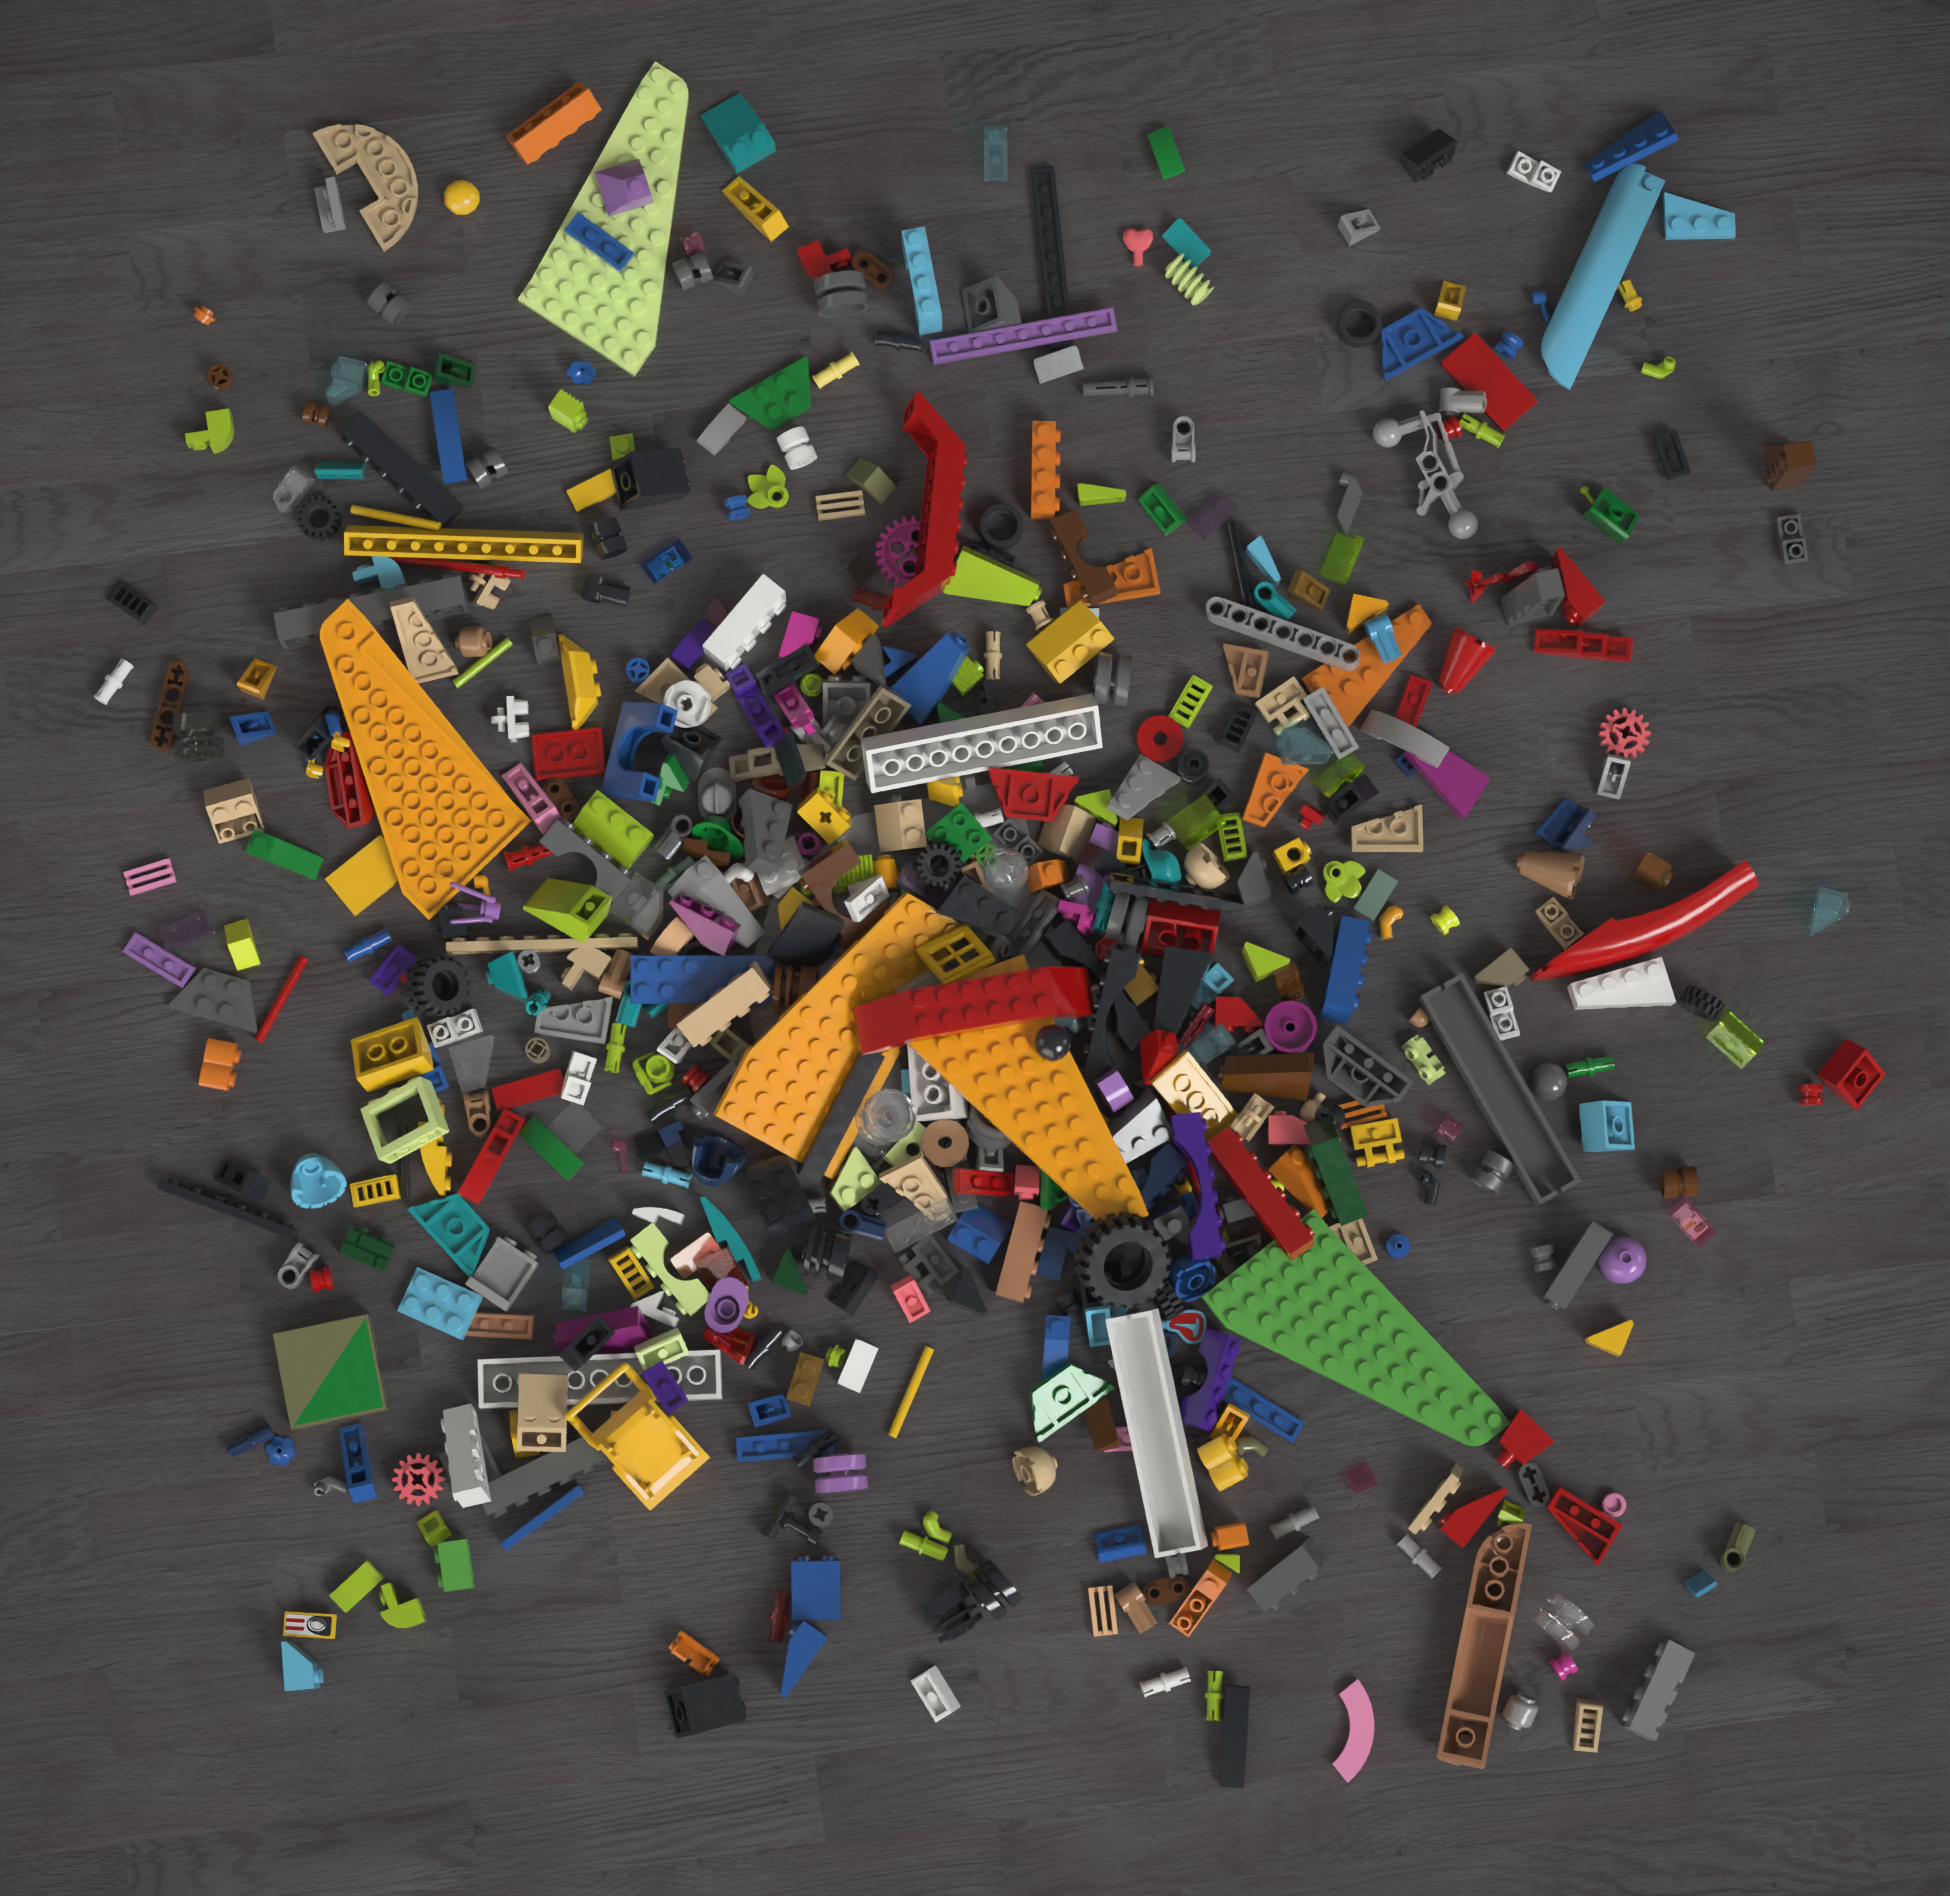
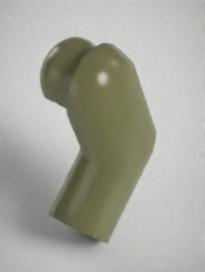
M1254 1436L1241 1437L1235 1440L1237 1455H1242L1244 1451L1253 1450L1263 1458L1270 1449Z
M965 1545L953 1546L955 1567L966 1576H970L972 1573L978 1575L980 1573V1565L966 1558Z

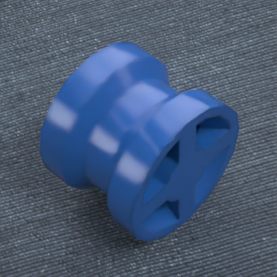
M1504 331L1501 336L1502 340L1496 343L1494 349L1505 358L1513 360L1516 356V350L1521 348L1524 342L1517 335Z
M746 495L733 496L724 500V505L729 511L727 514L728 520H739L751 515L750 509L746 507Z
M633 658L627 663L626 673L632 683L642 684L650 676V667L646 660Z

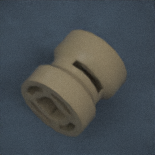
M532 1038L525 1046L528 1058L536 1064L544 1063L550 1057L551 1049L542 1038Z

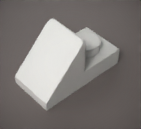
M878 875L849 885L848 890L851 896L844 902L852 921L860 922L886 900L890 894L882 876Z
M674 1028L657 1048V1051L675 1064H680L692 1045L679 1028Z
M664 1291L632 1303L631 1307L639 1306L643 1315L676 1328L679 1318L675 1317L676 1312L665 1307L662 1310H658L665 1293Z

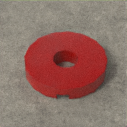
M1156 715L1146 719L1141 724L1137 733L1139 751L1143 756L1155 763L1174 759L1180 753L1183 746V732L1180 725L1174 719L1167 716ZM1157 733L1164 734L1167 738L1166 743L1157 745L1153 740L1154 735Z

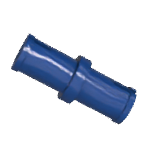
M386 928L367 938L366 936L362 937L361 941L346 949L344 948L343 952L349 963H351V961L367 953L369 955L374 953L373 950L392 942Z

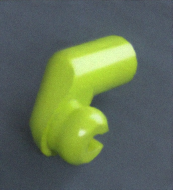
M1665 357L1664 361L1658 365L1644 362L1641 373L1658 379L1664 378L1674 371L1676 361L1673 357Z
M380 360L372 361L368 365V394L370 396H378L380 394V373H383L385 370L384 363Z
M928 1511L923 1517V1525L928 1536L949 1543L952 1532L940 1528L937 1521V1513Z

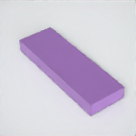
M137 932L133 933L122 951L183 989L196 971L195 967Z

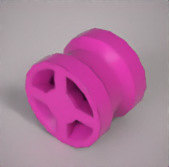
M1566 1650L1561 1652L1560 1657L1557 1659L1552 1658L1549 1660L1552 1669L1561 1681L1565 1680L1569 1673L1578 1671L1575 1662Z

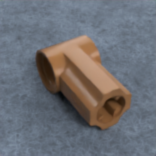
M616 949L609 969L601 979L598 991L621 1000L624 993V985L628 982L627 978L630 973V956L635 955L621 949Z
M1135 1582L1114 1594L1122 1610L1125 1613L1127 1612L1140 1634L1157 1624L1156 1619L1144 1602L1143 1594Z

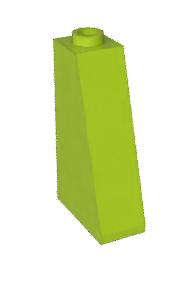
M964 545L956 560L955 576H951L949 585H945L943 593L1024 606H1030L1032 600L1037 602L1042 591L1039 588L1040 580Z

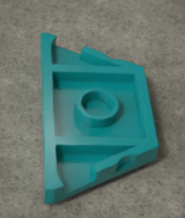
M457 1193L407 1209L469 1278L470 1276L472 1277L491 1229Z

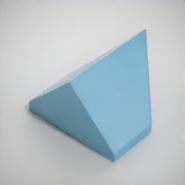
M1110 1305L1085 1308L1084 1315L1090 1347L1110 1344L1105 1320L1126 1315L1128 1309H1125L1122 1305H1120L1119 1309L1111 1308Z

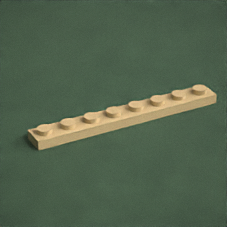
M621 933L616 938H609V934H596L595 938H588L584 944L572 937L571 939H562L560 935H549L547 939L538 940V936H524L523 940H514V937L504 936L500 937V941H490L489 937H477L476 941H466V938H452V942H446V952L448 955L521 953L524 950H533L535 952H571L578 948H596L600 951L616 949L639 950V940L637 937H633L631 933Z

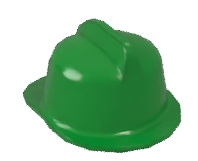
M707 814L703 822L694 825L692 836L697 840L708 841L707 848L709 850L731 853L730 861L738 860L744 854V847L741 841L733 835L731 824L727 819Z

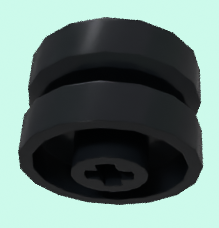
M988 1559L980 1566V1571L987 1581L983 1582L977 1574L972 1573L964 1580V1583L973 1592L972 1596L985 1611L988 1610L998 1621L1007 1613L1005 1606L1000 1602L1002 1597L1013 1607L1023 1600V1597L995 1564Z

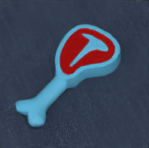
M1185 1310V1312L1170 1321L1161 1319L1163 1329L1177 1333L1187 1344L1195 1345L1202 1342L1207 1324L1203 1312Z

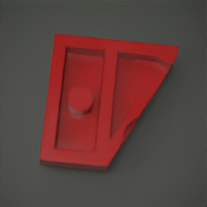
M709 1325L703 1336L709 1343L742 1365H744L756 1335L738 1328L726 1333L716 1332Z

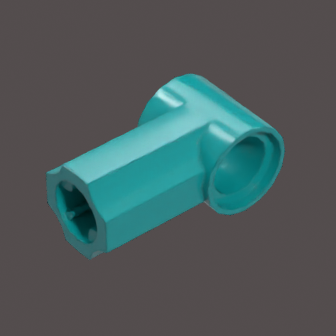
M1269 582L1259 583L1252 593L1254 603L1263 607L1272 616L1288 621L1297 611ZM1258 590H1267L1270 597L1268 599L1260 598Z
M629 980L624 985V993L615 1022L635 1028L642 1004H630Z

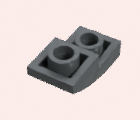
M1794 514L1775 517L1784 564L1808 561L1801 515Z
M1010 817L992 833L1025 868L1029 867L1044 852Z

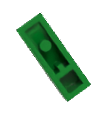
M255 829L245 851L251 857L312 880H316L324 858Z

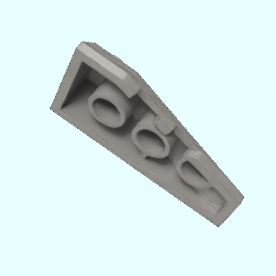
M706 855L689 867L668 890L672 898L678 893L691 896L693 901L701 905H708L721 915L734 918L735 922L741 924L735 942L745 948L750 947L765 935L764 930L728 881Z

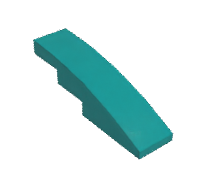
M705 1196L701 1197L702 1205L717 1244L719 1245L727 1241L735 1264L745 1261L752 1281L761 1280L762 1278L754 1260L739 1234L725 1216Z

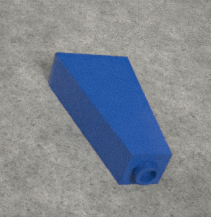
M956 631L947 633L891 687L911 704L907 711L919 725L928 722L932 718L938 703L941 702L970 650L966 644L967 640Z

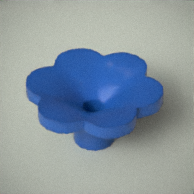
M575 360L571 363V367L567 369V375L572 377V381L576 384H590L597 373L589 361Z
M276 1436L272 1439V1443L266 1446V1453L269 1455V1461L272 1464L279 1463L282 1466H286L290 1463V1459L296 1456V1450L293 1448V1441L290 1438L283 1439L280 1436Z

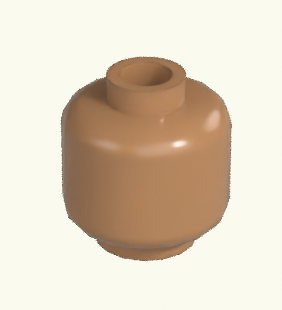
M482 626L464 627L460 630L459 636L455 638L456 649L460 650L464 657L485 656L492 647L491 634Z

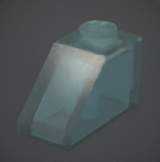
M983 126L984 181H1007V126Z
M1294 726L1284 728L1276 740L1282 765L1326 764L1334 752L1330 745L1307 728H1296Z
M1820 887L1816 891L1806 936L1812 937L1844 917V914L1847 915L1851 901H1847L1849 894Z
M584 1258L565 1268L562 1286V1310H587L591 1258Z

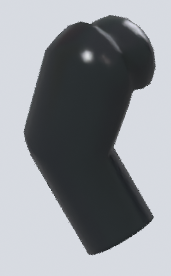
M1421 1171L1417 1176V1180L1426 1190L1424 1204L1436 1206L1440 1184L1431 1172Z

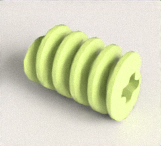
M1182 253L1167 266L1165 277L1167 279L1173 277L1172 284H1180L1178 291H1186L1184 297L1186 299L1193 297L1191 304L1197 305L1212 292L1214 287L1208 288L1210 280L1201 281L1204 273L1195 275L1197 266L1191 269L1188 268L1191 260L1183 262L1182 259L1185 254Z

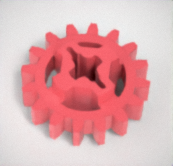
M1623 708L1621 714L1614 710L1612 712L1613 717L1607 715L1605 717L1607 723L1602 722L1600 725L1604 729V731L1598 734L1599 737L1604 738L1600 745L1608 746L1607 754L1613 751L1614 755L1619 756L1620 754L1625 758L1630 754L1634 759L1637 756L1636 751L1642 754L1644 752L1642 745L1647 746L1649 744V741L1645 739V737L1651 735L1650 731H1645L1649 723H1642L1641 720L1644 716L1640 715L1637 718L1635 716L1636 710H1633L1630 714L1627 713L1626 708ZM1626 719L1625 722L1620 725L1616 723L1613 724L1615 721ZM1634 724L1638 727L1640 733L1636 732ZM1623 730L1627 731L1628 736L1626 739L1622 738L1621 732ZM1610 736H1613L1616 743L1615 745L1611 741ZM1636 744V746L1630 749H1624L1625 745Z
M417 1453L416 1459L408 1455V1462L405 1463L400 1460L399 1463L402 1468L394 1469V1472L398 1474V1477L392 1478V1481L398 1482V1486L394 1488V1491L401 1490L402 1493L399 1498L404 1499L408 1497L407 1504L411 1505L413 1500H416L417 1506H421L422 1500L426 1504H430V1497L438 1499L436 1491L444 1490L439 1485L440 1482L446 1481V1478L439 1475L444 1469H437L436 1466L439 1461L435 1460L431 1463L430 1455H426L424 1459H422L421 1453ZM417 1463L426 1464L422 1469L417 1470L411 1465ZM411 1472L419 1476L423 1474L422 1480L426 1487L421 1484L414 1485L416 1479ZM404 1473L408 1475V1483L405 1487L403 1484ZM432 1473L435 1476L434 1486L430 1484V1475ZM416 1490H423L426 1493L422 1496L412 1495Z

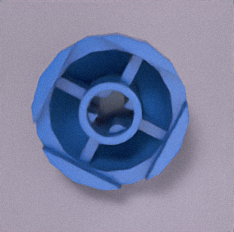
M1186 1253L1173 1261L1169 1267V1277H1167L1177 1297L1189 1302L1197 1300L1207 1293L1206 1288L1210 1283L1212 1286L1214 1285L1217 1273L1216 1268L1209 1260L1191 1261L1190 1253Z

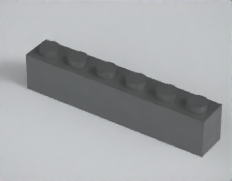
M581 1437L567 1444L566 1452H550L488 1482L491 1501L482 1503L488 1516L493 1514L495 1518L508 1512L507 1507L513 1504L519 1507L530 1501L529 1496L536 1493L538 1496H542L552 1491L550 1486L558 1482L562 1486L574 1480L573 1475L579 1472L585 1475L595 1470V1464L603 1461L605 1465L611 1461L601 1449L596 1450Z

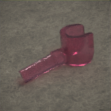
M616 1139L613 1142V1152L620 1153L622 1173H628L626 1162L627 1143L624 1140Z

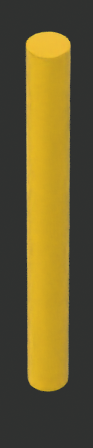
M352 505L350 510L351 514L434 531H439L441 528L440 522L357 505Z
M925 1346L888 1432V1435L897 1438L934 1352V1349Z

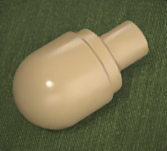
M1317 1092L1313 1100L1308 1099L1300 1110L1301 1120L1307 1123L1314 1122L1316 1112L1322 1107L1321 1103L1326 1096Z

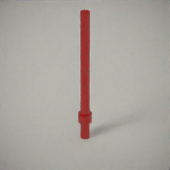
M390 557L396 563L488 574L500 579H506L507 577L524 579L525 570L508 568L507 565L503 564L492 566L437 558Z

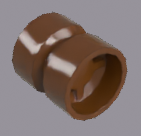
M1695 1166L1680 1167L1679 1171L1674 1167L1660 1168L1659 1183L1663 1199L1677 1198L1679 1193L1684 1197H1697L1698 1177Z

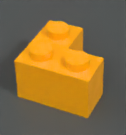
M857 608L834 626L816 652L817 660L834 675L842 669L846 671L853 664L851 661L852 657L858 653L879 626Z

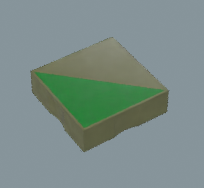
M369 1314L273 1334L291 1429L298 1430L326 1424L337 1419L360 1417L389 1410L384 1380L378 1366V1349L372 1318Z

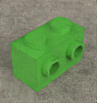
M469 1539L437 1543L438 1549H434L436 1564L440 1563L441 1573L437 1574L439 1588L443 1587L444 1592L475 1588Z

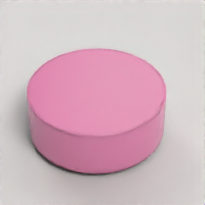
M1609 1493L1603 1497L1601 1509L1612 1517H1618L1624 1513L1626 1501L1618 1493Z

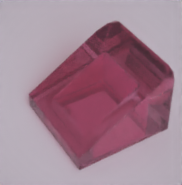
M1367 1463L1345 1472L1354 1495L1378 1485Z

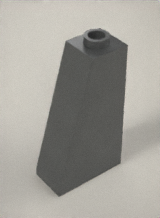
M1594 1221L1585 1226L1541 1297L1546 1300L1545 1305L1555 1311L1558 1308L1564 1310L1613 1233Z

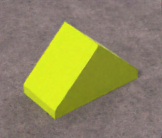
M248 919L224 925L227 945L237 971L260 965Z

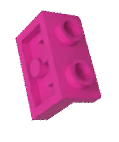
M1060 900L1058 910L1065 920L1069 919L1071 923H1075L1082 936L1089 939L1090 934L1095 932L1091 928L1095 916L1089 907Z

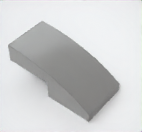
M728 403L700 435L697 442L715 456L729 442L730 437L745 423L746 417Z

